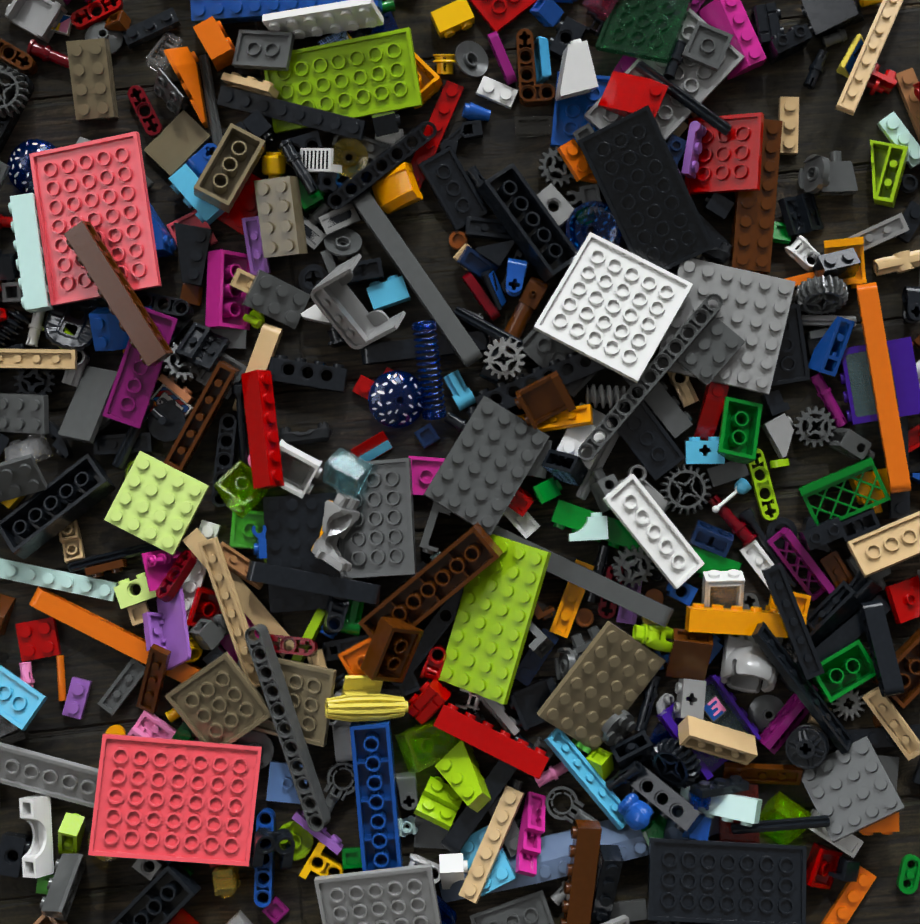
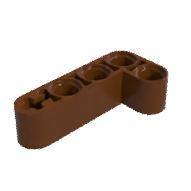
M521 29L516 35L519 102L525 107L551 105L555 98V88L551 84H536L533 33L529 29ZM523 37L526 38L527 41L526 47L524 48L522 39ZM526 55L530 60L524 62L521 60V57ZM529 74L531 79L524 80L522 75ZM547 91L552 96L550 98H544L542 96V93ZM530 93L533 97L531 99H525L523 97V94Z
M0 38V61L25 75H34L38 70L37 62L26 52ZM14 52L12 58H7L9 53ZM21 61H23V62H25V63H27V64H29V65H28V66H27V65H23V64L21 63Z

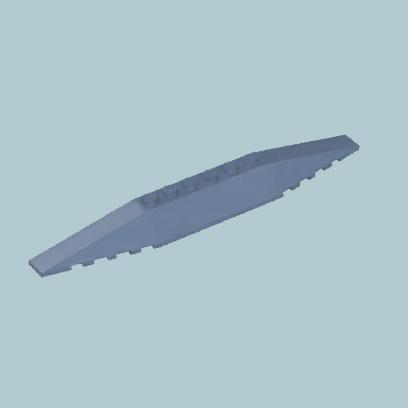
M683 809L676 810V816H682ZM654 813L651 815L649 823L652 821ZM714 815V818L711 820L709 836L731 830V822L722 821V817ZM671 818L667 821L664 838L689 839L682 837L683 833L674 826L676 823ZM609 819L599 822L602 828L600 845H618L623 861L649 855V848L641 830L635 831L628 824L623 829L618 830ZM733 820V823L741 822L738 820ZM571 829L541 837V853L537 856V875L534 877L515 873L516 855L511 857L508 850H506L505 854L517 879L490 893L567 876V863L570 864L571 861L569 845L573 844ZM464 880L453 883L450 889H442L441 882L439 883L443 903L465 899L458 895Z

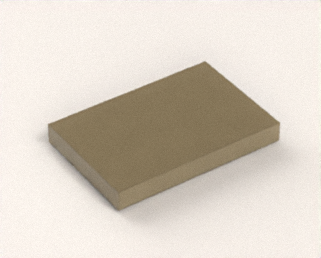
M183 110L144 151L165 172L172 176L211 136Z

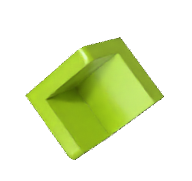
M599 747L592 750L586 757L587 761L604 781L613 772L614 762L611 752Z

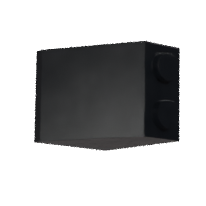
M801 0L803 3L801 7L802 13L810 21V24H808L809 30L812 35L815 34L818 38L836 32L839 28L843 29L864 20L856 0Z

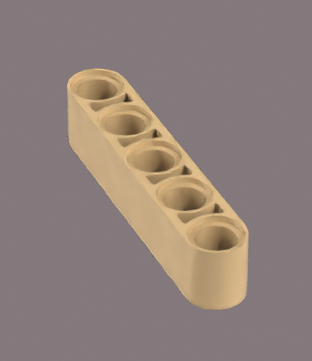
M267 323L263 324L245 373L254 370H269L271 357L275 356L283 329ZM235 399V402H234V405H233V411H236V412H237L236 399Z

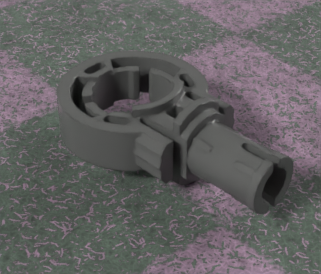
M337 762L327 772V785L324 791L328 792L325 800L330 815L339 799L344 801L347 795L355 791V784L352 786L354 779H351V783L348 786L340 787L334 781V776L338 771L335 770L331 775L336 767L344 765L345 767H339V770H348L351 776L354 777L352 772L353 764L349 762Z
M557 786L548 793L545 802L546 809L555 819L567 820L571 824L574 822L573 819L598 821L583 811L582 808L585 804L578 800V796L573 789L567 786ZM560 789L567 790L571 795L567 792H564V795L570 798L571 807L564 812L553 808L558 813L556 815L550 809L549 800H551V806H554L553 800L555 796L562 793V791L557 793L555 791ZM572 808L577 811L576 814L571 811Z

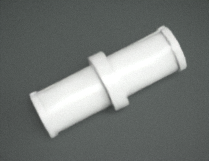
M46 311L33 313L31 323L28 324L29 333L26 345L38 347L40 333L43 331L42 328H44L42 324Z

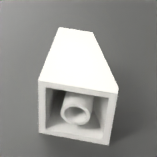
M576 39L570 41V44L563 51L555 95L556 101L593 92L598 87L587 40Z

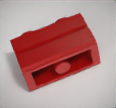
M433 679L430 683L426 681L419 689L421 693L419 695L415 693L408 701L410 703L408 713L415 717L421 725H424L451 696V692L446 687H443L437 679Z

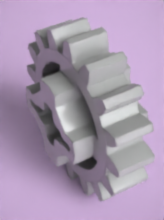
M504 337L500 338V342L496 339L493 340L494 346L489 344L487 348L490 351L484 352V355L488 356V358L484 359L483 362L489 364L486 370L492 369L491 375L497 373L498 379L504 375L507 380L509 379V374L515 377V371L521 372L520 365L522 366L526 363L522 361L526 354H521L520 352L524 348L517 347L518 341L511 343L512 338L510 337L507 341H505ZM508 346L511 347L515 351V353L511 352L508 349ZM499 347V353L492 356L494 350ZM505 355V357H508L510 359H508L505 363L503 359L501 360L498 358ZM514 361H517L515 367L510 370V364ZM494 364L499 365L501 367V370L498 369Z

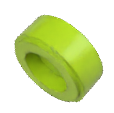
M788 458L769 462L771 469L790 465Z

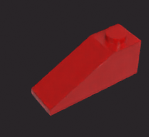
M710 382L707 385L693 437H700L703 440H708V437H714L724 407V399L728 393V385Z

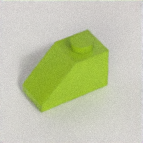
M66 812L58 830L59 854L79 853L85 830L84 816Z

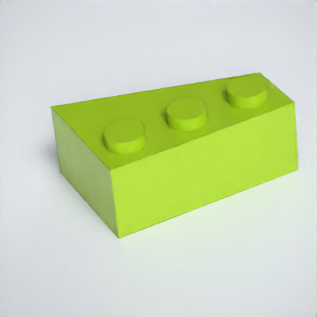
M870 140L874 203L894 208L908 159L909 148L907 146Z
M460 740L435 767L466 805L478 813L491 800V796L479 770V764L473 754L472 746Z

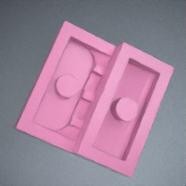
M144 710L127 735L171 739L177 729L155 714Z

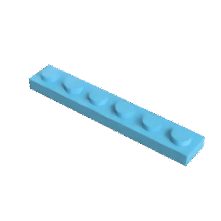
M555 728L544 740L613 825L618 830L623 829L627 823L623 815L618 812V805L621 800L613 791L607 788L606 782L568 736L560 729Z

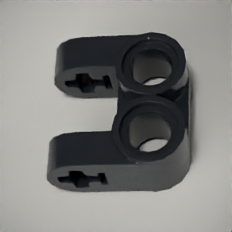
M265 827L258 829L253 839L251 868H262L264 854L277 851L281 854L280 869H291L295 850V841L291 831L285 828L277 831H271ZM263 839H269L267 842L261 843ZM283 840H288V841H287L286 843H284V844H281V843H280V842L283 841Z

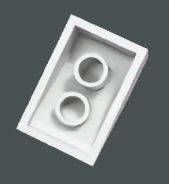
M592 408L593 425L567 428L556 451L578 456V449L606 415ZM607 420V421H606L607 426L611 428L612 425H611V423ZM596 433L594 440L597 443H601L605 440V436L602 433ZM587 447L583 448L581 455L589 458L592 455V450ZM597 455L589 462L583 461L588 470L591 469Z

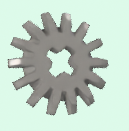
M859 689L855 692L851 690L836 699V702H831V705H836L833 712H840L837 715L838 718L844 715V720L847 721L848 716H850L851 721H853L854 714L858 718L861 717L858 711H865L860 706L865 705L866 702L860 701L863 694L858 696ZM847 698H849L850 701H854V704L851 705V709H848L847 706H844V703L846 702Z

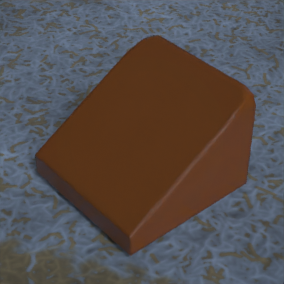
M120 10L108 16L104 28L112 31H127L131 19L124 10Z
M183 283L180 299L186 300L190 305L201 306L204 288Z

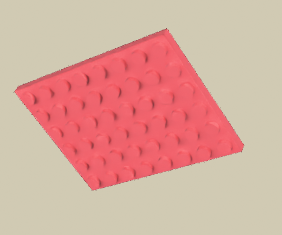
M135 131L30 153L29 157L51 306L101 298L97 291L98 287L88 278L86 268L78 262L77 254L66 243L67 239L64 233L81 221H87L92 224L134 291L162 286L139 132Z
M103 733L88 855L249 866L262 746Z

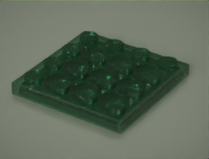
M613 0L596 42V50L668 64L693 0Z

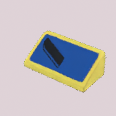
M857 34L852 40L836 70L837 73L846 78H849L864 44L861 34Z

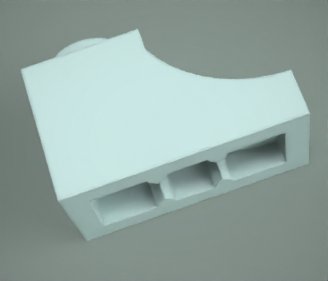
M602 512L590 513L591 517H586V523L580 530L568 534V542L609 539L607 516H602Z

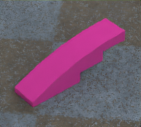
M527 792L519 830L515 873L530 877L537 875V856L541 853V835L545 832V795Z

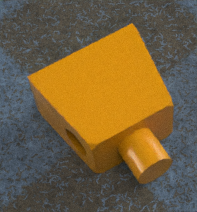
M886 468L877 469L890 496ZM874 471L865 472L862 480L873 484L876 477ZM849 479L852 490L855 492L859 481ZM877 480L875 485L880 486ZM861 482L857 493L868 497L872 486ZM874 487L870 498L875 500L884 498L883 491ZM855 496L859 505L865 504L866 498ZM881 504L870 508L874 509L875 514L883 512Z

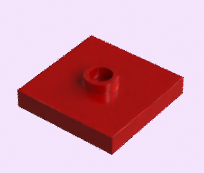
M913 576L885 587L896 624L920 617V580L918 576Z

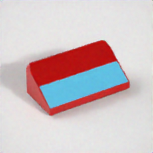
M381 431L350 451L357 462L372 461L393 447L384 431Z

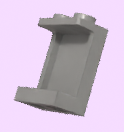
M13 0L7 6L4 16L11 23L49 43L55 34L54 30L68 11L62 4L56 1Z

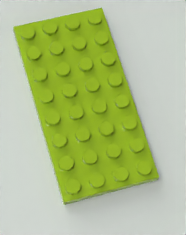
M409 27L292 50L289 71L264 70L265 80L273 83V87L279 91L277 99L352 118L423 106L411 29ZM272 118L273 129L276 134L309 128Z
M491 534L490 537L503 553L465 585L447 645L446 659L438 680L507 705L551 552Z

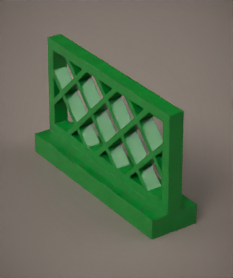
M871 456L799 487V491L816 524H819L817 520L819 511L830 514L829 519L832 516H836L842 521L891 500ZM872 469L876 476L873 484L862 480L864 473ZM854 479L859 481L855 492L844 488L846 480ZM877 480L880 486L875 485ZM843 482L842 487L837 486V484ZM861 482L872 486L868 497L857 493ZM833 486L840 489L837 499L825 496L828 488ZM874 487L881 489L885 495L880 500L870 498ZM842 490L853 494L850 504L839 501ZM814 494L821 496L822 499L819 507L811 505L807 497ZM856 495L867 499L865 505L861 508L852 506ZM824 498L835 502L832 512L821 509ZM837 503L848 506L845 515L840 516L834 513ZM812 508L817 509L816 515Z

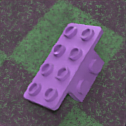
M182 586L170 602H164L157 597L158 613L145 612L142 614L146 650L149 651L150 647L156 644L171 651L167 670H172L191 659L187 614Z

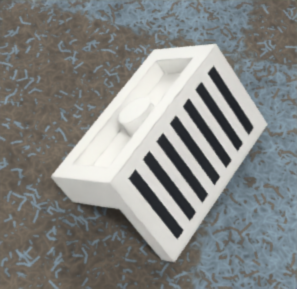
M300 148L301 160L308 172L342 173V165L333 164L334 148Z

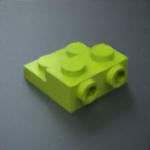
M430 776L413 814L449 831L463 800L450 785L444 783L443 778Z

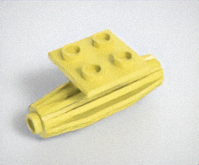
M349 675L344 678L341 696L325 700V716L327 719L347 722L384 721L404 717L405 713L408 712L409 706L408 701H405L404 697L380 694L383 681L371 680L367 675Z

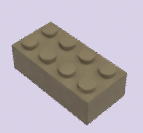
M100 38L66 41L76 120L87 121L119 118L109 40Z
M230 123L196 182L194 195L229 213L264 153L266 141Z
M298 176L254 181L264 258L307 254Z

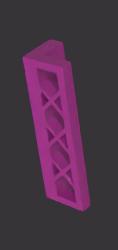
M783 527L766 541L804 592L811 596V601L816 600L824 592L830 594L835 590L834 586L790 529ZM781 536L785 540L784 549H779L774 544ZM788 552L796 554L795 564L788 563ZM799 567H804L808 570L807 579L798 576ZM810 582H817L821 587L814 594L809 590Z
M795 692L760 734L761 739L757 740L774 755L809 713Z

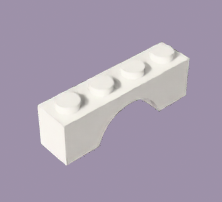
M36 794L19 798L20 818L30 824L33 833L31 847L22 857L23 877L40 878L53 874L51 797Z

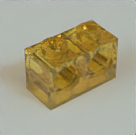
M221 865L216 866L213 870L215 896L221 895V898L233 896L240 886L238 866Z

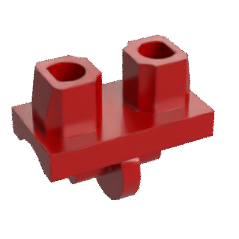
M876 63L866 86L871 88L869 94L873 96L875 91L881 94L883 92L889 94L897 83L895 71L889 69L882 74L878 72L880 66Z

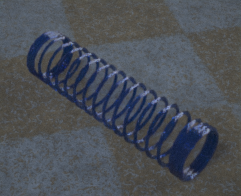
M415 322L411 325L412 330L424 332H415L413 335L428 333L436 335L429 338H416L413 341L430 339L436 340V342L417 344L414 347L437 346V348L432 350L415 351L416 354L437 352L436 355L420 356L415 359L438 358L434 362H421L416 365H439L435 368L418 369L417 372L440 371L436 374L419 375L418 378L441 377L437 380L418 382L419 384L441 383L438 386L420 387L419 390L442 389L439 392L421 393L420 396L443 395L440 398L422 399L421 402L442 400L443 403L422 405L421 408L444 407L443 409L423 411L422 418L425 420L441 419L446 417L447 413L444 410L446 406L443 405L445 400L442 399L445 395L441 393L444 388L440 387L443 385V382L439 381L442 379V376L439 375L442 370L438 369L441 364L438 363L440 358L437 356L440 352L437 351L439 348L436 345L438 339L435 338L438 334L434 332L437 329L436 322Z

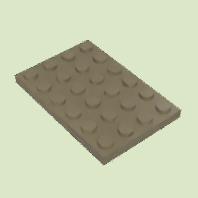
M608 620L541 706L537 714L567 735L580 741L583 745L595 750L603 743L600 735L603 736L604 734L602 727L605 722L615 713L620 715L622 714L621 710H628L666 660Z

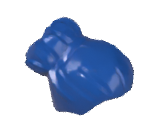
M635 793L625 796L618 805V812L623 815L628 826L635 831L646 828L651 815L654 813L653 809L647 803L639 800Z

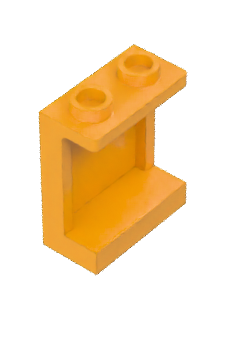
M864 237L823 241L824 254L854 248L861 264L854 277L843 279L846 285H851V289L856 288V285L867 283L863 246Z

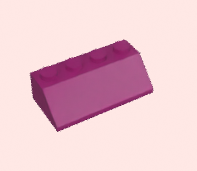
M713 0L698 11V15L708 25L732 34L733 37L730 44L744 56L739 65L727 76L728 80L764 64L767 59L741 0Z
M223 249L208 252L205 326L211 329L250 330V323L243 321V316L251 312V308L243 305L247 294L229 286L237 268L250 273L248 256L245 253Z

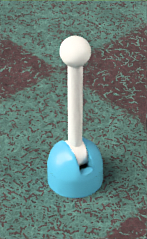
M740 478L734 485L735 491L721 503L713 506L712 511L718 513L720 508L737 493L746 494L751 490L750 483L746 479Z

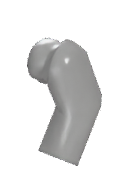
M665 693L656 702L657 715L669 707L671 703L673 704L674 696L672 694Z

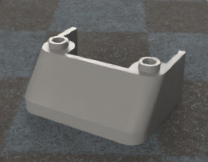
M360 253L337 266L311 291L313 302L345 342L353 349H361L397 330L406 315L405 311H402L389 318L382 310L377 309L368 312L348 287L347 283L353 278V269L362 257Z

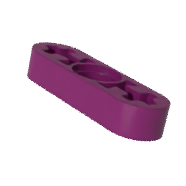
M495 31L488 34V42L506 84L510 85L517 82L516 75L498 33Z

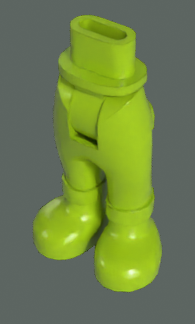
M635 624L632 637L652 649L670 652L672 642L667 641L666 638L672 640L673 629L659 624Z

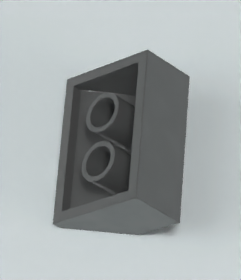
M62 853L61 858L57 859L54 866L56 872L47 884V896L43 897L40 903L43 916L66 922L87 865L83 854Z

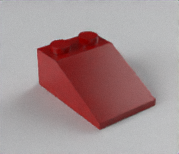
M613 71L598 106L625 117L649 105L656 118L669 86L650 78Z

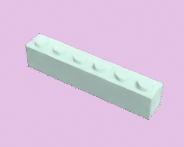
M27 193L10 196L8 208L13 217L11 229L15 233L13 245L18 255L16 267L20 271L21 277L18 279V283L23 292V297H21L22 307L30 313L54 310L50 303L35 194Z

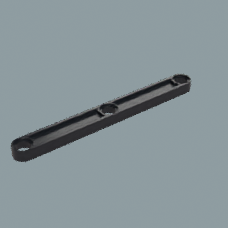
M464 587L445 601L425 627L403 683L391 682L393 685L402 686L407 682L456 618ZM442 611H450L451 618L449 621H443L440 618Z

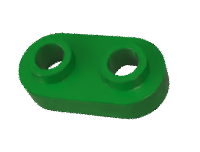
M907 854L901 860L896 884L898 889L904 894H913L917 890L920 880V859L913 854ZM909 861H913V865L911 867H908ZM905 880H909V884L907 886L903 885Z

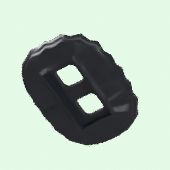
M95 299L53 306L54 310L49 311L45 322V337L52 345L59 346L62 349L83 351L93 341L88 314L101 307V305ZM73 309L84 312L81 320L70 316ZM67 324L77 327L75 335L63 332Z

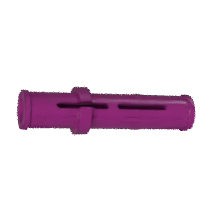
M821 372L810 377L818 392L817 396L821 398L827 411L831 413L832 419H835L836 428L847 424L848 421L844 417L833 397L831 387H828Z

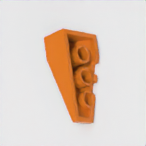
M187 46L164 50L204 128H207L208 121L201 76L197 65L199 59L194 51L190 52Z

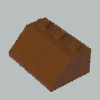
M381 617L360 669L371 680L403 683L424 631L397 618Z

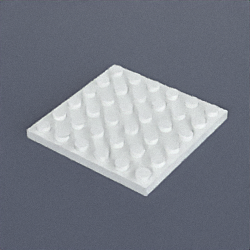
M590 232L534 325V330L638 383L693 284Z

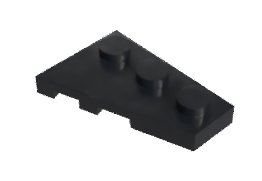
M174 223L182 282L202 287L213 230Z

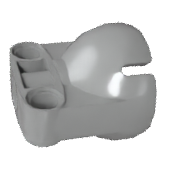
M724 634L720 672L721 682L731 689L747 693H759L760 689L763 692L773 690L777 682L778 671L766 657L760 646L754 641L753 637L748 635H737L738 637H734L731 634ZM776 637L777 640H778V641L780 642V644L782 645V643H783V638H781V637Z

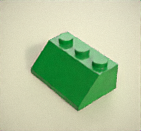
M725 397L718 454L729 461L749 464L756 460L763 404Z
M858 639L822 660L821 664L825 673L812 678L813 685L819 689L817 692L824 702L831 703L876 676L870 656Z

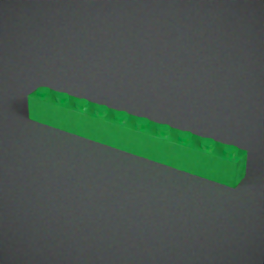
M558 499L550 522L554 523L553 527L562 530L567 527L572 529L571 533H574L584 526L586 517H591L590 513L596 512ZM607 516L609 539L604 540L608 542V546L619 549V546H627L630 550L632 545H635L636 549H638L640 545L619 520ZM691 546L705 563L696 571L702 579L704 571L740 570L742 564L740 562Z

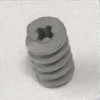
M586 384L585 403H593L594 408H597L598 404L601 403L602 409L605 408L607 403L609 408L612 409L613 405L626 393V388L622 386L619 391L618 385H615L612 390L611 386L607 385L604 390L603 385L600 384L596 390L595 384H591L590 389Z

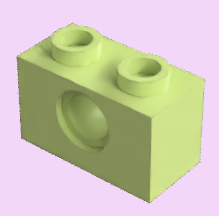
M145 572L136 575L137 579L130 581L127 578L119 581L118 586L113 587L121 609L157 597V590L149 592ZM135 584H138L141 588V592L138 595L133 592Z

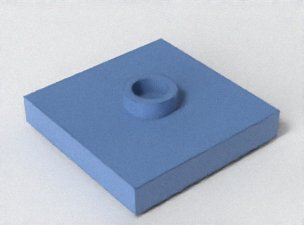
M270 761L266 801L300 804L287 762Z

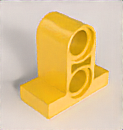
M319 841L299 876L306 879L310 871L315 872L319 876L332 875L330 873L331 868H337L340 874H343V864L324 853L325 845ZM321 858L323 864L317 866L314 864L313 859Z

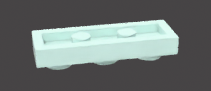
M894 111L877 123L891 144L907 146L909 148L906 164L910 169L920 163V145Z

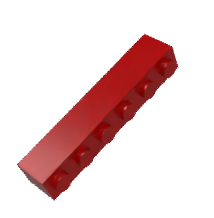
M254 370L241 374L253 488L271 489L284 486L271 371Z
M448 703L447 706L443 704L433 724L434 727L540 779L549 760V757L545 756L546 751L538 747L533 750L528 747V742L520 738L515 741L510 738L512 734L502 729L499 733L493 730L494 725L483 721V723L476 721V716L466 711L464 715L458 712L459 707Z

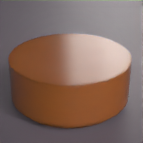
M454 231L449 236V245L454 250L459 251L465 243L468 244V238L465 237V233L462 231Z
M652 588L645 592V596L661 604L663 603L664 597L660 590Z
M587 608L579 609L575 617L577 625L580 627L592 625L594 621L593 612Z

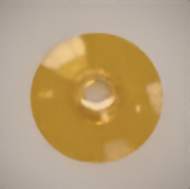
M344 138L332 147L334 148L333 164L342 165V173H339L342 176L350 177L368 163V152L365 146L356 139ZM348 153L352 155V160L350 161L345 159V155Z

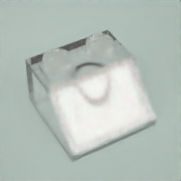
M30 434L27 436L28 439L12 441L9 443L10 446L4 448L5 461L32 454L36 463L54 456L44 434Z

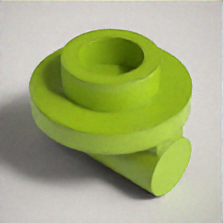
M252 310L249 314L243 316V321L259 329L265 323V318L263 314Z

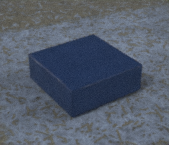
M431 423L414 432L424 449L440 440Z

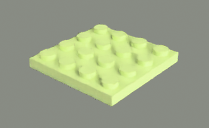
M139 451L104 520L174 555L210 486Z

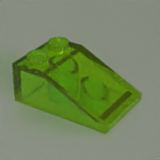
M436 718L427 721L424 725L419 724L395 736L409 772H420L438 763L460 739L434 727L433 724Z

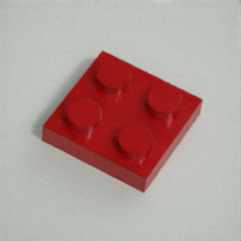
M49 617L15 624L22 662L62 654L55 618Z

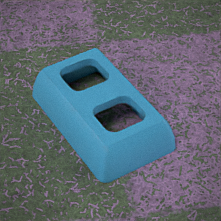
M537 36L534 41L536 84H543L551 77L549 44L547 38Z

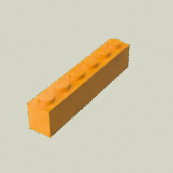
M692 603V606H686L685 629L688 632L752 636L757 624L764 622L775 637L788 638L777 608H770V611L762 610V607L751 606L750 610L738 605H731V608H724V605L720 604L704 607L702 603ZM801 613L806 624L807 615Z

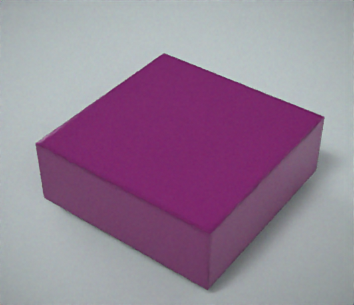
M275 896L271 903L262 909V912L276 924L290 909Z

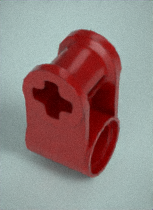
M433 646L427 661L424 663L420 678L426 677L431 680H438L440 678L446 659V649L444 646ZM441 650L443 657L441 659L434 658L433 651Z

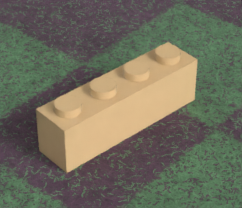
M689 715L678 724L680 746L684 745L687 748L744 765H748L758 756L754 735Z

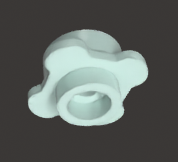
M410 815L403 819L399 818L401 837H406L408 834L415 835L418 832L414 816Z

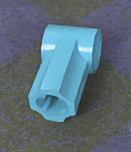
M458 370L444 377L445 383L453 395L452 398L460 411L476 403L472 391L469 387L467 388Z

